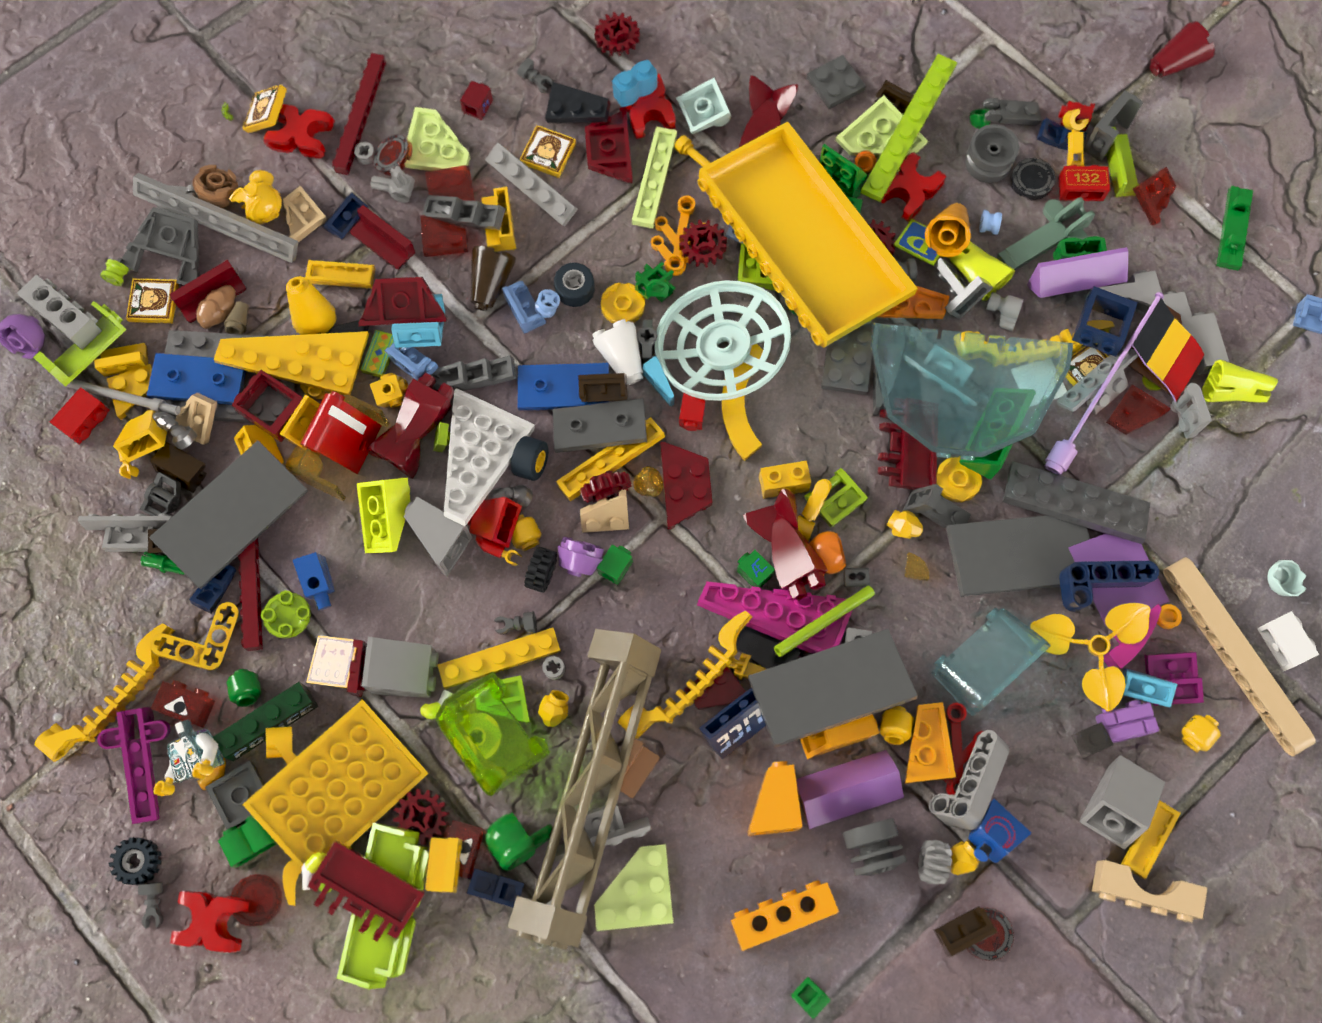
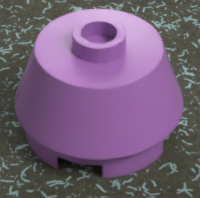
M563 536L561 545H558L559 566L568 569L567 573L581 577V574L592 575L603 560L602 554L604 549L584 541H573L572 538Z

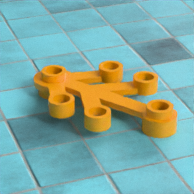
M687 195L682 196L678 200V211L681 215L677 235L669 226L666 217L659 216L655 219L656 230L663 232L674 246L673 254L664 245V239L661 236L657 235L651 239L652 249L660 252L665 259L664 268L668 273L670 270H673V276L684 273L688 263V257L683 258L682 250H679V236L683 234V228H687L689 216L695 211V200ZM689 206L690 209H684L683 207ZM664 222L665 225L659 226L658 223ZM659 241L661 244L655 245L654 242ZM673 264H678L679 267L674 268V267H672V265H673Z

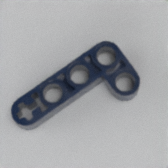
M1152 561L1074 562L1061 570L1059 574L1063 606L1071 612H1077L1089 606L1093 601L1092 588L1143 587L1158 578L1159 569ZM1118 570L1122 573L1123 578L1119 576ZM1072 571L1077 574V579L1072 576ZM1095 571L1100 574V579L1095 575ZM1075 594L1080 598V603L1075 600Z

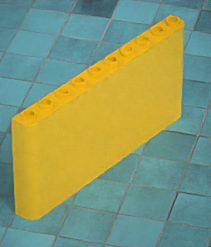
M789 122L776 127L699 169V179L697 180L699 188L708 194L713 207L719 209L725 223L731 225L734 229L736 238L745 244L750 257L757 260L762 273L765 276L768 275L776 292L783 295L786 305L790 310H794L800 324L809 330L812 340L817 346L820 345L825 348L916 294L918 289Z

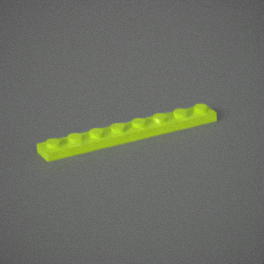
M937 54L866 180L861 194L881 203L957 66L956 61Z

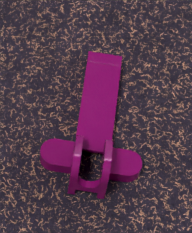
M151 707L116 712L118 727L101 731L97 738L98 744L103 749L118 747L122 749L132 824L160 819L157 795L154 794L156 784L150 742L167 738L171 731L170 725L164 720L154 721V713ZM133 714H137L140 739H135V719Z

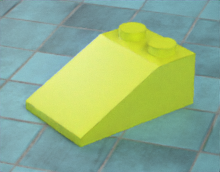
M408 477L357 483L365 553L397 551L405 523L404 512L410 503Z

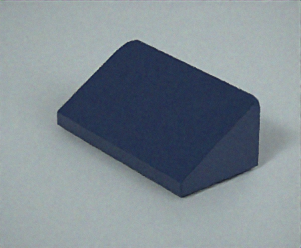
M351 192L322 227L342 240L359 220L360 217L357 210L362 205L367 208L368 206Z

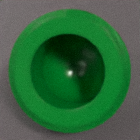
M976 109L971 111L970 123L972 126L980 129L989 125L991 121L985 119V113L989 110Z

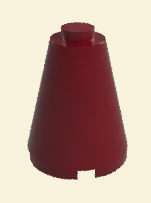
M1197 21L1187 23L1151 59V65L1149 66L1151 73L1162 78L1213 58L1215 47L1213 42L1209 44L1207 37L1210 35L1205 27Z

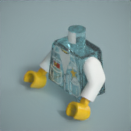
M190 719L175 724L179 738L167 745L170 766L164 777L166 781L160 780L154 787V794L162 797L165 795L169 796L175 791L173 782L177 784L192 778L204 780L206 775L208 776L213 772V769L225 764L218 750V743L212 738L209 730L203 729L194 732Z

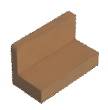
M636 738L634 739L620 790L630 798L635 797L659 761V756L644 747V744Z

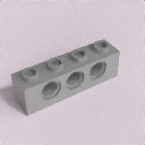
M35 275L17 294L30 307L83 350L102 332L96 325L98 320L88 311L84 314V309L75 300L70 303L69 300L71 298L61 289L57 292V286L48 278L42 280L38 275Z

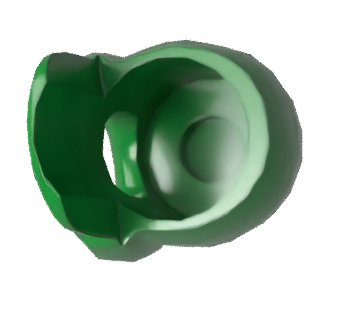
M512 812L499 817L489 826L485 842L493 857L498 861L499 866L503 870L509 871L529 860L535 854L536 849L550 839L553 826L549 824L528 836Z

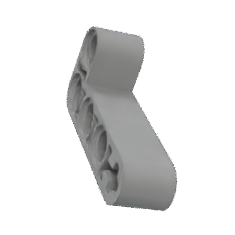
M986 730L977 738L955 796L940 793L931 799L929 804L930 811L944 824L966 830H974L982 823L1009 754V746L994 731Z

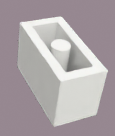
M1292 611L1257 628L1283 672L1319 655L1314 641L1307 636L1303 630L1302 622Z

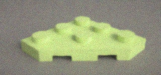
M883 96L842 131L835 141L850 156H857L861 151L868 150L876 157H880L903 115ZM921 133L918 134L906 158L912 152L917 154L927 145L928 140Z
M415 107L407 137V152L401 161L402 167L466 176L470 160L469 152L461 145L456 135L444 123L436 110Z
M666 844L640 847L594 904L597 931L673 923Z

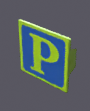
M911 219L894 246L934 266L939 255L926 244L925 231L927 226Z

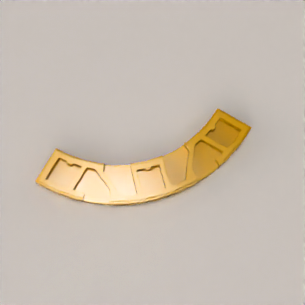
M758 344L751 345L749 355L760 359L763 349ZM743 362L738 367L733 368L734 377L746 373L752 366ZM750 378L737 383L736 390L745 389ZM723 386L722 394L727 393V386ZM745 396L721 400L723 422L729 439L737 453L746 461L762 447V443L757 439L748 423L745 411Z

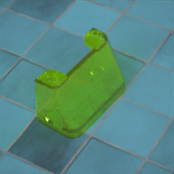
M494 672L446 698L436 714V721L441 731L481 789L488 796H493L550 753L546 741L535 735L529 738L502 700L506 690L505 684Z

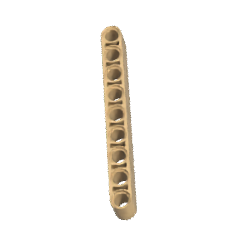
M1184 557L1163 570L1165 579L1283 750L1288 755L1295 756L1314 745L1316 740L1313 733L1194 563L1189 558Z

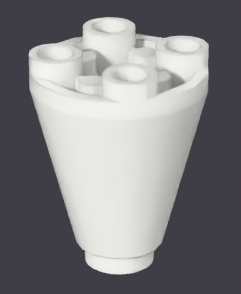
M623 319L613 324L614 328L605 331V329H601L593 333L594 339L592 341L616 373H625L627 375L628 386L643 379V369L636 327L633 322H626Z

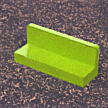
M1119 134L1106 155L1115 197L1136 196L1140 190L1128 135Z

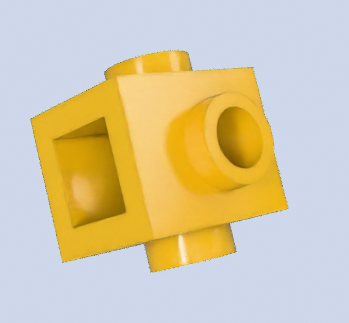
M394 373L382 375L380 377L381 380L370 384L377 406L384 408L401 406L409 386L405 378Z

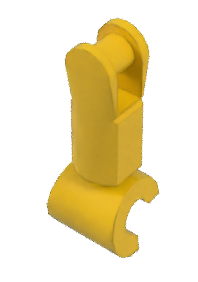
M1080 109L1070 110L1063 117L1064 126L1071 130V133H1068L1066 166H1084V132H1081V129L1087 126L1089 119L1075 122L1076 116L1080 114ZM1073 154H1078L1077 160L1073 161Z
M822 479L816 483L802 512L803 516H798V530L808 542L815 526V522L812 520L815 521L832 488V484L828 479Z

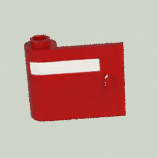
M334 391L331 394L325 393L300 445L324 455L351 472L358 474L368 455L367 447L376 439L382 425L346 403L343 395Z

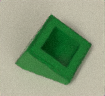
M809 977L790 995L812 1019L830 1002V998Z

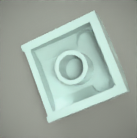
M715 78L676 98L689 125L691 134L714 125L718 127L724 126L732 116Z

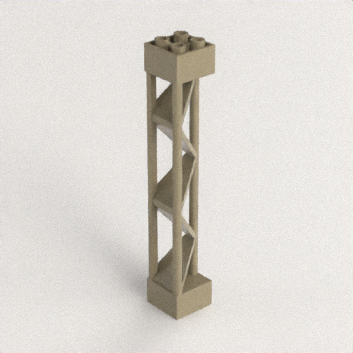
M595 629L587 657L599 663L600 668L533 898L529 900L517 896L508 928L517 930L516 936L532 940L533 936V940L537 943L548 946L552 944L553 947L567 950L568 945L579 948L593 886L651 678L655 675L662 650L634 633ZM609 669H611L614 673L605 684ZM638 690L620 752L610 733L619 701ZM606 710L605 716H604V719H603V717L601 716L600 713H602L603 711ZM591 734L594 754L592 760L578 778ZM612 783L593 847L584 829L593 794ZM577 804H579L578 810H577V813H576V811H575V809H574V806L577 805ZM562 831H564L565 855L550 876ZM584 880L576 912L561 909L565 891Z

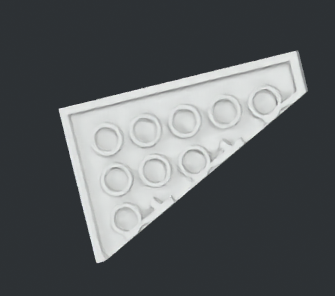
M457 388L454 390L444 517L466 526L510 465L517 442L524 436L530 437L534 431L535 424Z

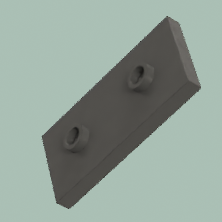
M644 399L553 409L555 453L647 442Z

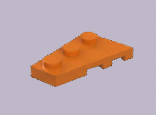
M916 286L918 289L914 296L878 317L943 319L946 313L944 307L948 305L950 296Z

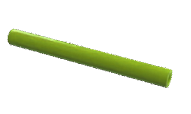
M867 585L774 646L776 654L782 657L875 595L873 588Z

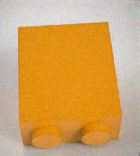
M873 714L801 738L800 741L806 758L810 759L867 740L880 732L877 721Z
M787 761L772 763V766L768 767L748 828V836L792 832L802 828L794 765H788Z

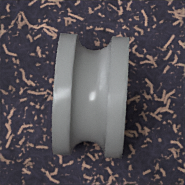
M361 142L355 147V155L361 164L367 165L374 161L375 151L370 143ZM364 151H366V153L369 152L368 155L365 156V155L363 154V156H362V152H364Z
M552 656L544 661L542 667L546 677L551 680H558L564 675L565 665L559 657ZM553 662L556 665H560V669L557 668L558 672L556 674L547 670L548 667L551 668L550 664Z

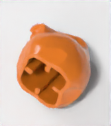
M832 531L822 532L809 542L825 563L828 570L826 574L838 573L844 569L846 559L841 539L837 533Z

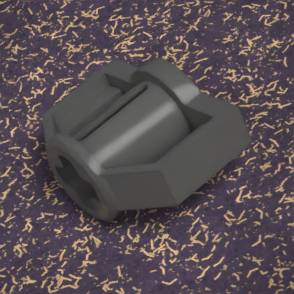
M643 320V327L637 333L643 364L649 361L652 355L655 354L657 332L653 328L652 320Z
M158 472L154 482L145 491V499L140 510L150 516H158L159 514L169 515L176 511L182 499L181 482L165 473ZM163 482L174 488V494L162 488ZM155 502L166 508V511L160 512L151 507V505Z

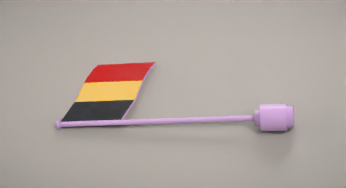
M1157 292L1155 294L1156 298L1069 440L1056 441L1045 459L1046 464L1044 467L1048 471L1061 475L1069 468L1078 453L1075 449V444H1073L1074 439L1131 346L1144 365L1166 386L1174 402L1180 397L1203 359L1204 353L1195 338L1175 319L1162 300L1164 298L1163 293Z

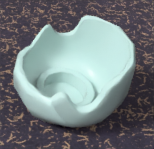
M1279 560L1269 569L1267 575L1269 587L1278 595L1299 596L1306 590V587L1303 586V580L1306 578V575L1294 561Z

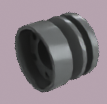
M894 818L842 833L846 848L849 850L859 849L860 851L859 855L850 859L851 863L863 861L864 867L853 870L855 876L876 875L893 870L903 862H907L905 855L894 858L892 853L903 849V846L890 845L889 843L890 839L899 835Z

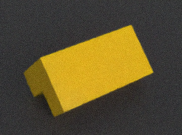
M507 187L494 188V196L482 197V204L500 205L506 209L500 230L485 228L487 247L495 248V252L516 249Z

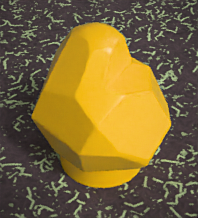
M895 510L887 523V526L892 529V535L910 539L911 537H919L923 533V525L915 514L910 511L900 512Z
M552 690L550 695H545L540 703L538 714L548 727L557 726L568 716L569 697L562 691Z
M969 839L965 842L961 841L951 848L952 862L950 872L954 875L975 871L979 864V860L974 856V850L977 847Z

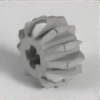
M926 840L923 843L918 862V873L921 881L936 885L946 883L950 877L949 872L952 862V851L948 843L939 840Z

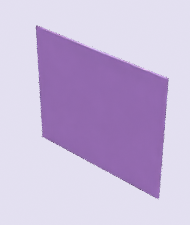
M1106 533L1068 547L1075 562L1149 561L1141 544ZM1118 570L1119 576L1123 578L1122 573ZM1095 571V575L1100 579V574ZM1158 578L1143 587L1092 588L1093 601L1104 624L1107 614L1116 606L1127 603H1140L1148 605L1152 609L1158 604L1162 605L1170 602Z

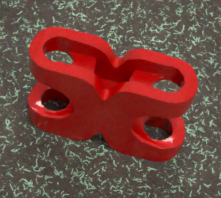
M657 74L658 87L654 92L647 96L639 97L635 103L626 106V112L630 113L631 129L636 139L645 137V125L650 121L661 122L664 128L676 129L674 111L670 101L665 99V85L660 74Z
M282 104L277 120L286 125L279 131H267L263 140L265 145L269 149L283 153L293 152L299 147L300 153L305 157L322 158L325 148L322 142L313 138V136L318 132L331 131L335 123L334 118L327 112L315 109H308L300 115L298 108L295 106Z
M912 152L903 161L898 174L894 177L881 203H886L891 198L902 199L906 206L901 218L907 222H910L911 219H914L920 213L925 200L932 199L938 193L947 177L941 171H937L932 176L927 177L920 175L916 169L921 157L915 152Z
M180 891L178 904L190 909L192 921L186 930L172 931L170 943L185 947L204 945L207 950L217 952H240L242 939L230 934L228 931V920L234 913L247 912L250 901L233 896L215 897L213 894L206 892Z

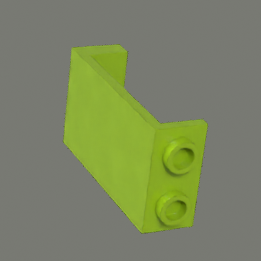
M95 301L91 303L103 316L96 323L102 332L83 350L76 344H73L53 363L40 351L33 357L65 387L127 330L121 324L123 319L105 304L100 306Z

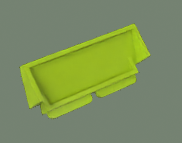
M372 823L365 857L423 891L428 869L429 851H427L428 847L417 845L420 832ZM367 909L362 918L351 914L336 979L369 990L385 988L387 977L394 978L403 975L416 923L414 917H410L397 939L387 934L393 925L389 923L378 942L372 939L373 934L384 919L375 914L368 930L361 933L358 930L370 910Z

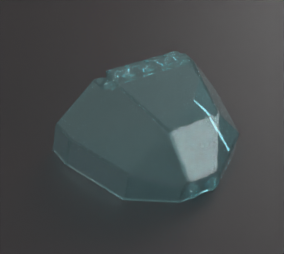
M873 323L870 348L885 414L890 420L932 452H936L937 457L951 458V454L961 455L960 459L975 461V457H984L1034 435L1071 365L1074 343L1010 337L1006 340V336L989 335L987 344H984L985 334L965 332L964 341H960L961 332L942 330L941 339H937L938 329L921 328L920 331L918 327Z

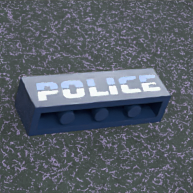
M750 688L699 727L710 747L721 759H724L740 745L752 738L766 724L753 690Z

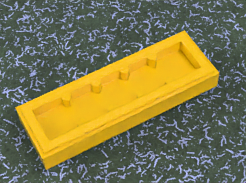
M308 260L305 278L311 284L372 288L376 268L374 265Z
M1159 800L1149 829L1132 842L1121 864L1129 866L1131 872L1142 879H1146L1181 813Z

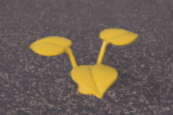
M1127 603L1114 607L1105 618L1106 626L1113 632L1106 637L1096 635L1091 640L1071 638L1075 633L1074 624L1067 616L1061 614H1051L1033 621L1030 627L1038 645L1053 655L1065 654L1069 650L1070 642L1088 645L1089 652L1094 656H1098L1099 670L1091 669L1084 675L1082 689L1092 702L1106 711H1111L1122 699L1125 690V679L1117 667L1110 666L1104 669L1103 655L1109 651V640L1117 635L1119 641L1125 644L1138 643L1146 636L1149 628L1150 607L1140 603Z

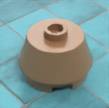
M217 165L201 167L192 182L199 199L222 209L230 205L231 201L229 198L238 189L235 174L229 169L227 172L217 169Z

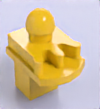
M744 653L741 654L739 660L733 657L731 665L727 666L730 669H735L733 675L738 677L739 680H742L743 677L748 679L749 675L766 670V668L751 663V655Z

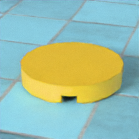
M615 283L609 286L602 294V313L606 320L612 324L623 319L626 322L634 323L644 313V297L635 290V285L631 283Z
M961 456L947 458L937 469L936 484L943 488L941 495L952 502L962 503L971 500L977 495L982 486V476L961 465L959 462Z

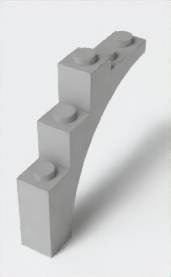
M1146 270L1135 272L1128 282L1098 287L1138 302L1135 312L1143 315L1147 313L1156 298L1155 294L1157 292L1162 293L1156 271L1147 272ZM1169 291L1164 293V298L1162 299L1164 303L1181 314L1182 326L1195 338L1203 350L1204 357L1197 367L1198 374H1208L1216 360L1229 362L1215 313L1205 314V312H1199L1192 315L1185 292L1176 293L1175 291Z

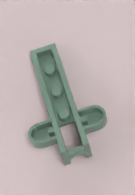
M1082 197L1077 198L1066 207L1058 200H1049L1043 208V214L1049 223L1000 252L997 258L1016 271L1057 246L1065 238H1079L1082 240L1087 238L1088 235L1083 229L1090 225L1095 213L1092 210L1089 212L1084 210V200ZM1079 213L1081 217L1066 229L1062 222Z

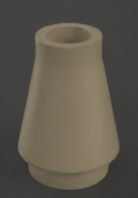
M236 302L225 320V331L228 334H243L246 332L247 311L249 308L246 303Z

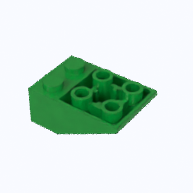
M824 144L820 156L821 165L846 196L858 198L869 176L861 168Z

